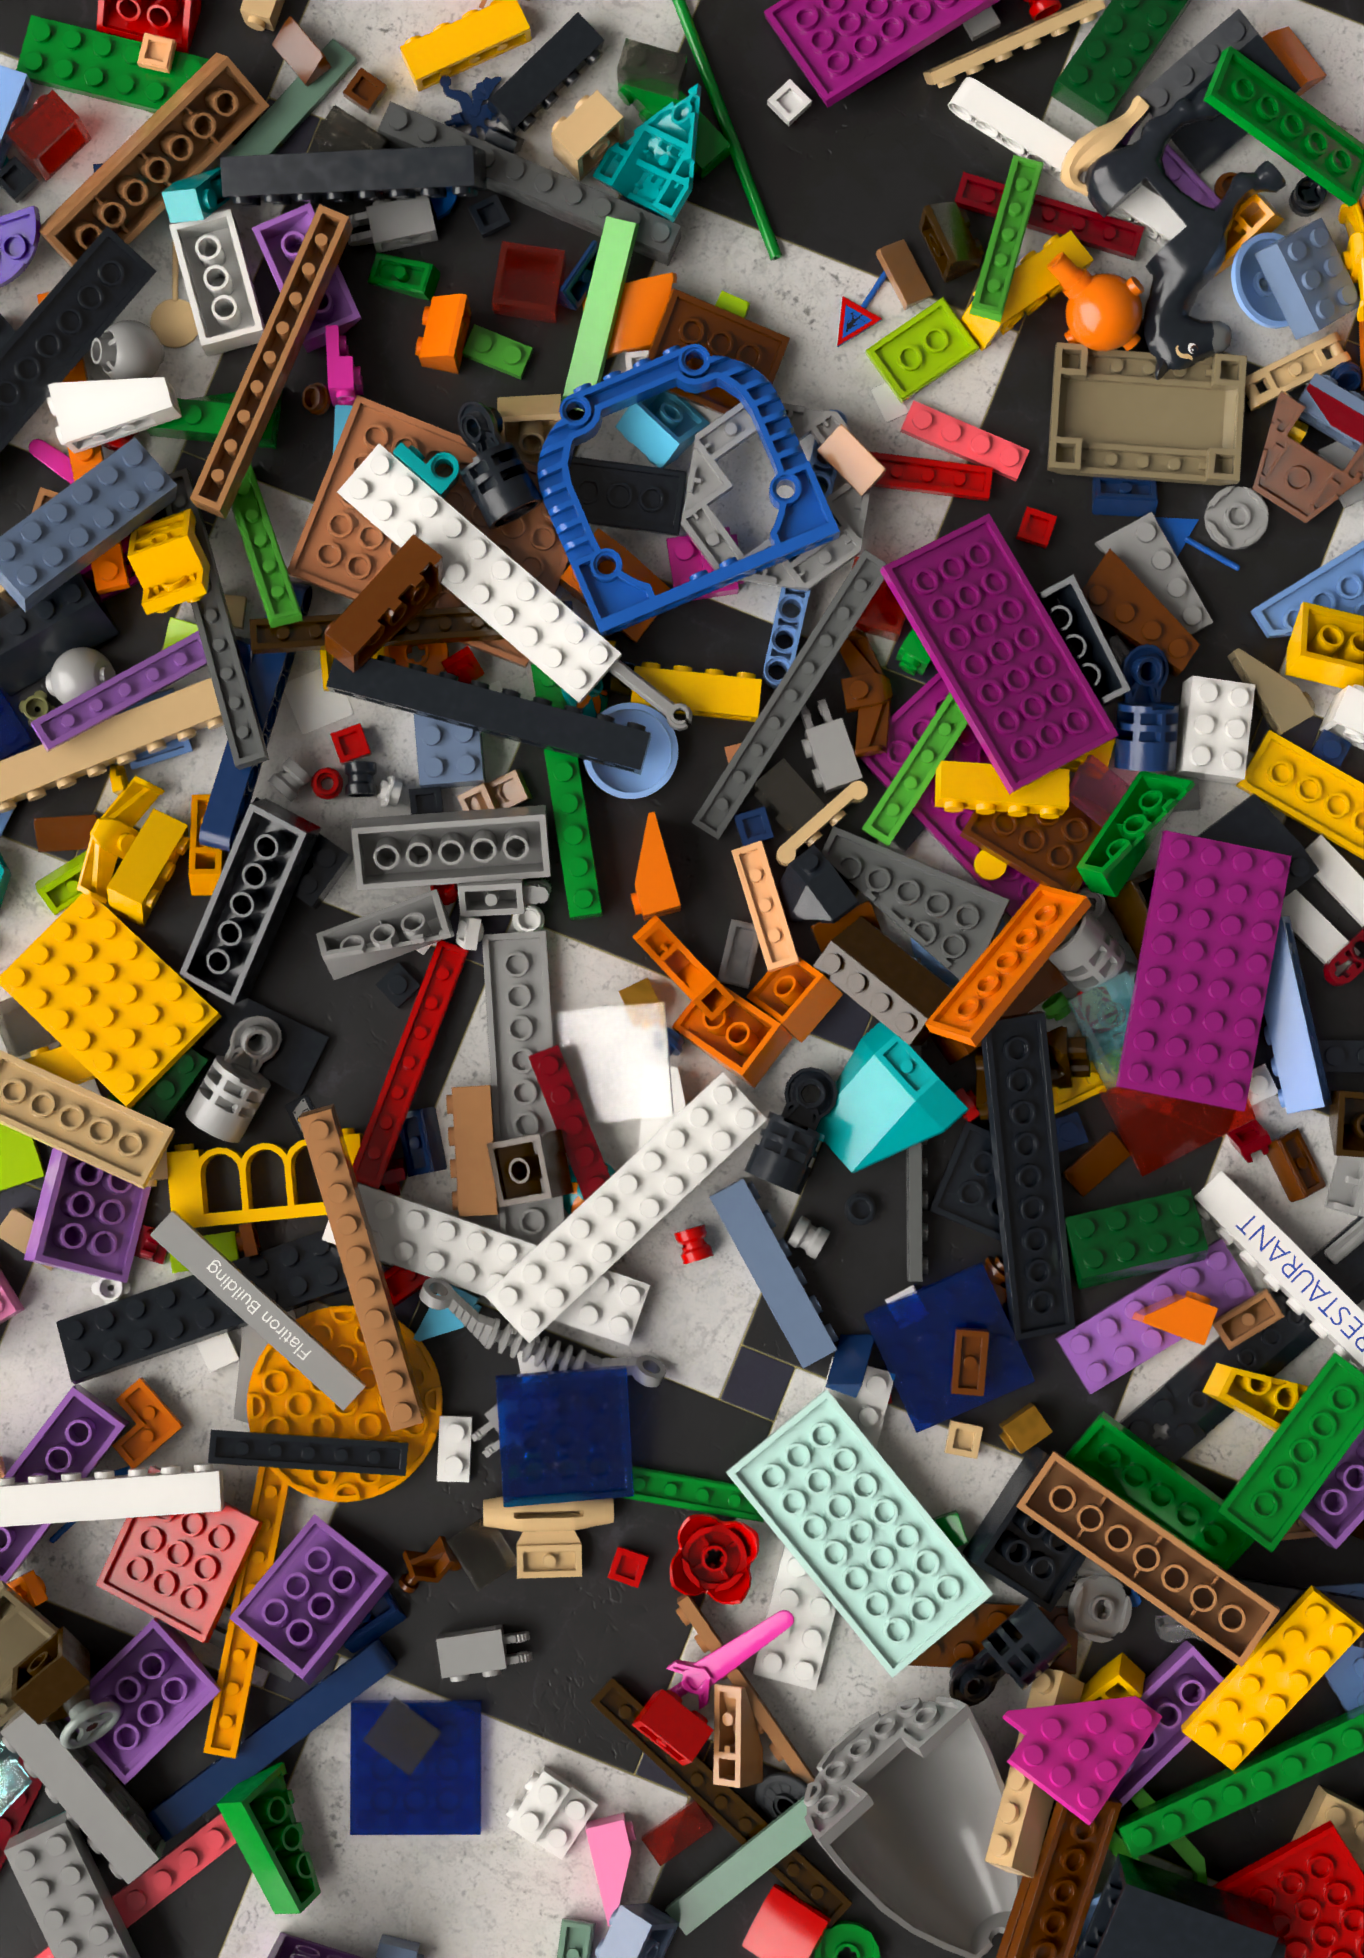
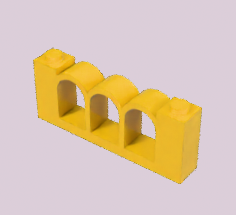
M344 1128L342 1133L353 1165L363 1139V1134H355L354 1128ZM305 1139L295 1143L289 1151L278 1144L260 1143L252 1146L244 1155L232 1148L222 1147L213 1148L204 1153L203 1149L194 1150V1144L174 1145L175 1152H167L171 1211L175 1210L193 1228L327 1215L323 1202L298 1205L295 1161L299 1152L307 1147ZM272 1150L283 1161L288 1206L258 1209L253 1207L250 1168L252 1160L261 1151ZM226 1154L233 1158L239 1169L242 1210L209 1213L206 1167L215 1156Z

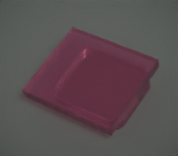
M1088 755L1085 762L1079 765L1069 784V801L1103 827L1130 785L1096 757Z

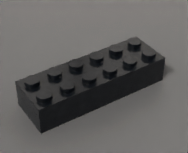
M266 798L250 803L180 970V976L233 1005L250 997L321 827Z

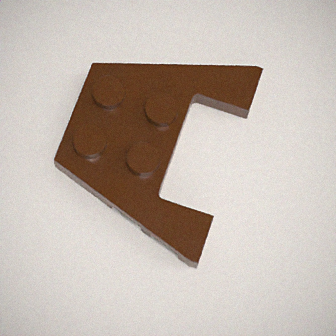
M1282 390L1277 399L1253 490L1304 523H1307L1355 484L1357 485L1364 478V442H1362L1344 469L1336 466L1288 434L1306 408V405Z

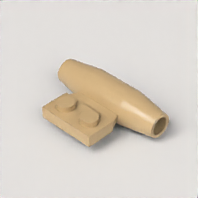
M578 1491L521 1492L483 1500L484 1527L522 1532L516 1544L517 1579L582 1577V1543L575 1530L614 1523L613 1496Z

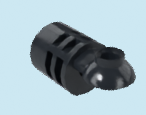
M468 401L464 403L459 410L458 427L462 439L469 448L476 452L477 456L472 458L473 462L467 467L460 469L459 473L489 529H496L526 515L539 506L543 499L513 443L504 442L500 434L503 430V419L498 410L493 407H487L481 402Z
M813 1067L800 1069L792 1074L787 1081L784 1092L786 1101L781 1116L769 1111L767 1118L770 1120L766 1129L762 1128L760 1135L763 1136L760 1144H755L744 1169L745 1172L801 1195L812 1169L809 1167L812 1157L816 1159L819 1153L815 1151L819 1140L823 1142L826 1136L817 1132L816 1129L821 1118L830 1113L837 1099L836 1084L831 1076L822 1069ZM808 1085H815L820 1090V1097L814 1103H807L803 1099L802 1092Z
M1029 1598L981 1641L985 1648L973 1659L964 1657L952 1665L950 1669L949 1694L951 1698L960 1700L969 1707L977 1705L989 1697L994 1691L997 1681L1006 1673L1010 1674L1019 1687L1024 1690L1071 1648L1072 1645Z

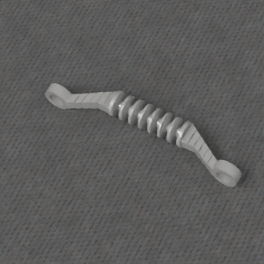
M429 1278L425 1280L419 1292V1297L426 1306L436 1310L449 1308L461 1320L463 1325L467 1326V1329L479 1339L484 1348L490 1349L495 1342H498V1353L502 1354L507 1346H509L510 1357L513 1359L519 1351H523L522 1362L524 1363L528 1361L531 1355H534L535 1367H538L545 1359L547 1360L546 1370L549 1372L555 1364H559L558 1375L560 1376L570 1368V1379L574 1381L585 1378H601L603 1376L632 1375L636 1381L644 1386L657 1387L661 1384L666 1374L664 1364L655 1357L648 1355L633 1358L601 1359L581 1349L576 1356H573V1345L569 1344L565 1351L561 1352V1341L557 1340L552 1348L548 1347V1336H545L540 1343H536L537 1337L528 1343L518 1331L515 1335L512 1334L513 1326L510 1323L507 1324L504 1330H500L499 1318L495 1317L493 1319L479 1314L453 1290L451 1285L442 1279Z

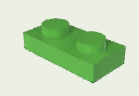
M474 324L462 353L466 358L522 380L533 354V348Z

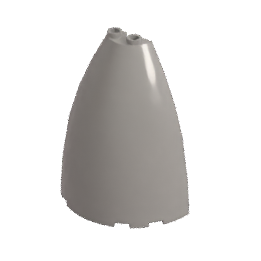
M937 1696L935 1701L922 1702L920 1698L897 1703L896 1710L882 1716L878 1711L859 1722L826 1752L816 1767L819 1771L814 1782L808 1783L805 1791L804 1803L807 1806V1816H804L805 1821L817 1842L837 1867L881 1912L912 1934L944 1950L965 1958H981L993 1947V1937L997 1933L1004 1934L1022 1880V1875L1006 1872L985 1862L1005 1786L989 1745L966 1703L942 1696Z

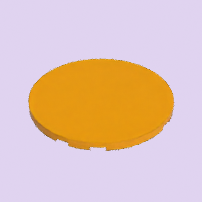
M346 1305L332 1306L315 1310L297 1318L295 1321L363 1381L366 1387L343 1411L268 1343L257 1360L249 1382L247 1419L250 1432L407 1442L406 1476L269 1468L277 1477L295 1490L310 1497L333 1502L360 1501L381 1495L395 1488L415 1472L424 1461L433 1446L439 1429V1418L442 1415L443 1405L442 1387L439 1374L429 1351L422 1341L413 1339L415 1334L408 1327L399 1322L424 1407L425 1417L421 1424L391 1432L355 1307Z

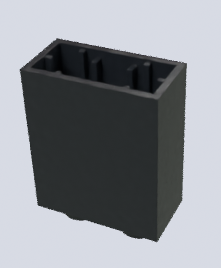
M1118 1853L1075 1958H1285L1286 1940L1278 1936L1268 1906L1136 1859L1133 1860L1131 1857Z

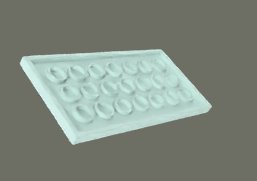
M827 1389L726 1471L727 1475L892 1678L993 1595L988 1586Z

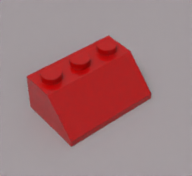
M98 0L96 31L139 42L143 41L144 33L175 39L177 42L175 51L188 54L201 11V0Z

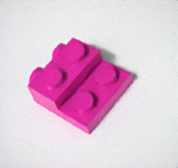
M326 325L328 390L333 407L335 405L353 406L356 396L364 395L360 366L355 367L353 356H349L346 336H341L339 326Z
M724 527L725 530H726V531L728 532V534L730 535V528H729V527ZM731 534V538L739 547L737 534ZM688 535L666 538L673 588L689 582V577L699 571L707 570L708 573L714 571ZM739 580L695 600L738 594V585L744 584V581Z

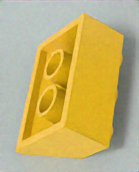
M1303 602L1287 646L1285 675L1343 689L1348 685L1353 687L1354 684L1364 687V616Z

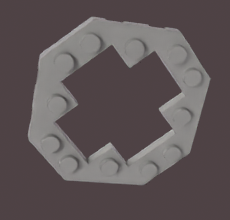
M741 402L695 435L681 520L682 528L714 571L720 569L719 564L727 559L736 557L737 560H741L772 546L770 540L767 539L751 552L744 555L709 508V505L733 489V485L716 462L757 433L751 416ZM783 403L799 441L811 433L821 446L840 424L855 437L837 411H819L807 409L805 406ZM847 482L826 497L834 519L840 526L838 539L805 552L790 563L786 560L746 577L741 581L809 591L860 554L870 489L861 497Z

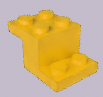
M191 508L142 525L131 533L127 558L143 588L141 605L146 615L154 612L165 613L171 610L174 605L185 601L193 603L207 594L210 564L195 535L196 518Z

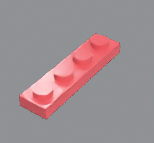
M914 400L900 431L978 466L993 467L994 473L1015 482L1030 451Z

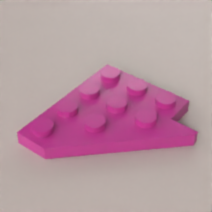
M1136 1696L1010 1710L1002 1718L1025 1736L1007 1760V1763L1087 1825H1090L1163 1716Z

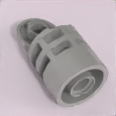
M1087 911L1048 959L1079 991L1093 992L1105 987L1116 1008L1122 1012L1129 1013L1138 967L1125 960L1124 948Z
M257 1015L243 1019L235 1027L226 1055L216 1056L186 1111V1117L199 1129L223 1141L231 1143L241 1141L271 1086L270 1082L258 1071L262 1064L272 1058L279 1049L282 1039L281 1030L276 1022L268 1017ZM258 1034L255 1039L249 1041L251 1036Z

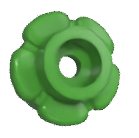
M1058 992L1048 998L1042 1005L1046 1019L1054 1018L1055 1021H1059L1071 1012L1069 1006L1072 1003V999H1067L1062 992Z

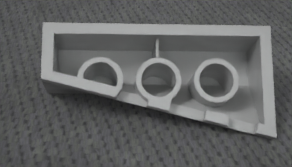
M437 889L316 934L321 956L334 980L455 936L448 913Z

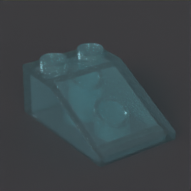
M1127 971L1069 1000L1082 1037L1086 1036L1087 1050L1106 1088L1116 1087L1134 984Z

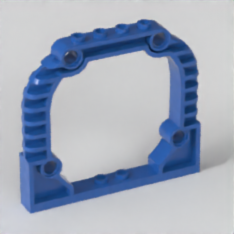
M690 344L682 348L676 345L666 349L662 353L663 356L654 360L645 358L633 364V369L623 373L620 370L611 372L604 376V381L595 385H591V383L583 384L573 390L574 394L567 396L561 402L559 409L561 420L549 432L539 455L538 485L543 502L570 562L573 573L597 629L603 638L839 538L840 530L810 461L806 459L777 391L764 375L749 364L727 356H710L708 350L699 344ZM692 358H697L703 362V366L700 369L692 370L687 367L686 363ZM676 386L685 392L694 394L719 387L739 399L751 416L776 476H774L770 483L769 498L771 504L779 511L770 532L769 540L772 546L741 560H737L736 557L727 559L719 564L720 569L710 573L707 570L699 571L689 577V582L655 596L649 583L639 581L623 572L622 559L618 552L613 549H601L572 485L569 471L575 446L585 443L596 436L601 428L603 417ZM574 408L582 409L585 412L580 420H571L568 417V413ZM787 485L794 490V494L790 498H782L777 494L776 490L780 486ZM603 561H612L616 565L615 570L610 574H602L598 570V566Z

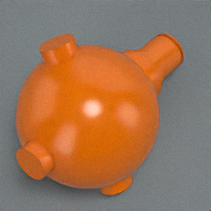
M1064 252L1059 253L1049 262L1047 269L1061 283L1060 285L1063 287L1062 292L1068 297L1066 322L1069 330L1064 333L1068 343L1082 344L1095 351H1111L1122 346L1126 351H1129L1140 341L1141 337L1136 332L1142 321L1143 308L1139 295L1144 292V287L1136 277L1132 276L1126 280L1121 276L1109 273L1091 275L1087 269L1082 270L1080 267H1077Z

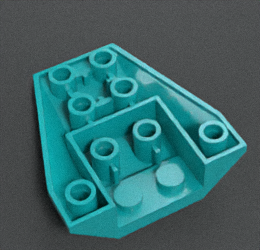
M879 1022L861 1038L835 1083L837 1089L836 1104L830 1113L821 1118L816 1131L826 1135L824 1142L851 1173H855L945 1132L969 1109L910 1045L883 1023Z

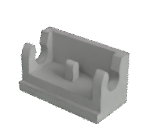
M1337 1157L1324 1207L1357 1217H1364L1363 1157Z

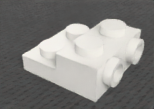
M544 1765L540 1773L534 1770L527 1780L524 1788L528 1791L523 1799L520 1801L516 1798L508 1809L506 1816L510 1819L508 1820L507 1827L532 1844H539L562 1860L598 1806V1801Z

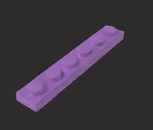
M199 631L32 721L31 726L46 751L53 750L207 665Z

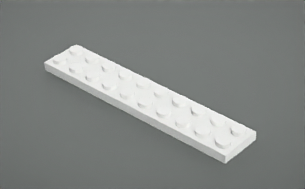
M381 444L375 447L337 491L342 498L400 548L414 534L443 557L441 583L579 704L622 656L616 648Z
M722 1072L484 1296L523 1338L530 1343L767 1119Z
M358 1183L380 1260L431 1278L442 1279L448 1284L484 1296L538 1245ZM328 1220L322 1240L336 1245ZM608 1269L568 1306L555 1321L629 1346L650 1283Z
M832 1356V1359H831V1363H830L828 1375H829L830 1368H831V1365H832V1362H833V1358H834L833 1356ZM867 1365L863 1383L856 1398L824 1387V1390L827 1389L874 1448L877 1449L896 1373ZM784 1545L766 1619L779 1611L787 1610L793 1614L794 1623L757 1652L752 1674L816 1690L836 1608Z

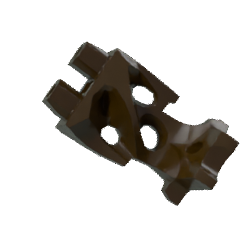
M1059 1026L1047 1032L1052 1087L1059 1089L1072 1088L1074 1077H1090L1089 1054L1087 1055L1086 1036L1069 1037L1067 1027ZM979 1046L977 1056H975L977 1067L976 1106L979 1108L980 1119L983 1120L989 1119L982 1046Z

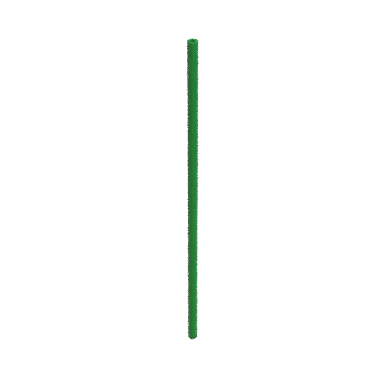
M672 0L723 136L730 143L732 160L770 260H776L782 257L781 250L686 0Z

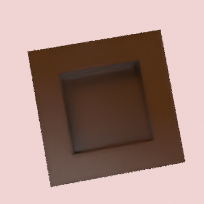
M360 68L343 91V95L370 115L388 89L386 84L363 68Z
M256 1222L239 1225L240 1232L235 1234L239 1252L244 1251L245 1257L261 1254L262 1248Z

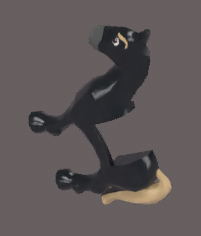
M1207 88L1201 89L1192 99H1178L1169 112L1156 116L1146 122L1142 128L1140 139L1128 145L1132 135L1151 109L1147 101L1142 96L1137 95L1122 116L1095 128L1077 140L1067 151L1061 165L1060 179L1064 185L1073 191L1087 196L1090 203L1103 218L1108 216L1148 181L1187 226L1156 253L1145 266L1149 273L1153 275L1150 295L1145 306L1143 326L1146 344L1150 353L1156 357L1157 361L1155 366L1156 380L1161 379L1170 369L1182 370L1192 367L1198 362L1214 356L1215 353L1220 354L1230 346L1232 333L1228 325L1221 321L1200 320L1189 316V312L1198 292L1213 279L1225 260L1229 231L1241 205L1257 193H1276L1286 186V181L1279 170L1271 162L1264 161L1257 167L1255 172H1239L1233 177L1223 199L1215 208H1210L1183 193L1165 173L1162 158L1164 149L1171 138L1186 126L1200 120L1212 122L1222 114L1204 101ZM1087 171L1084 178L1085 183L1080 180V175Z

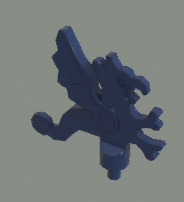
M447 75L442 76L440 85L443 87L446 97L458 101L462 112L451 115V120L445 121L444 124L449 127L454 126L455 129L470 125L472 129L469 135L479 139L476 128L481 127L486 135L488 129L492 127L486 126L484 121L487 119L492 121V117H497L487 108L488 103L484 105L482 103L489 99L492 91L501 82V77H494L492 79L486 77L483 82L476 83V89L472 90L471 100L466 92L450 89V77Z

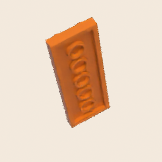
M1039 884L925 1022L928 1030L931 1033L977 1047L1091 907L1087 896Z

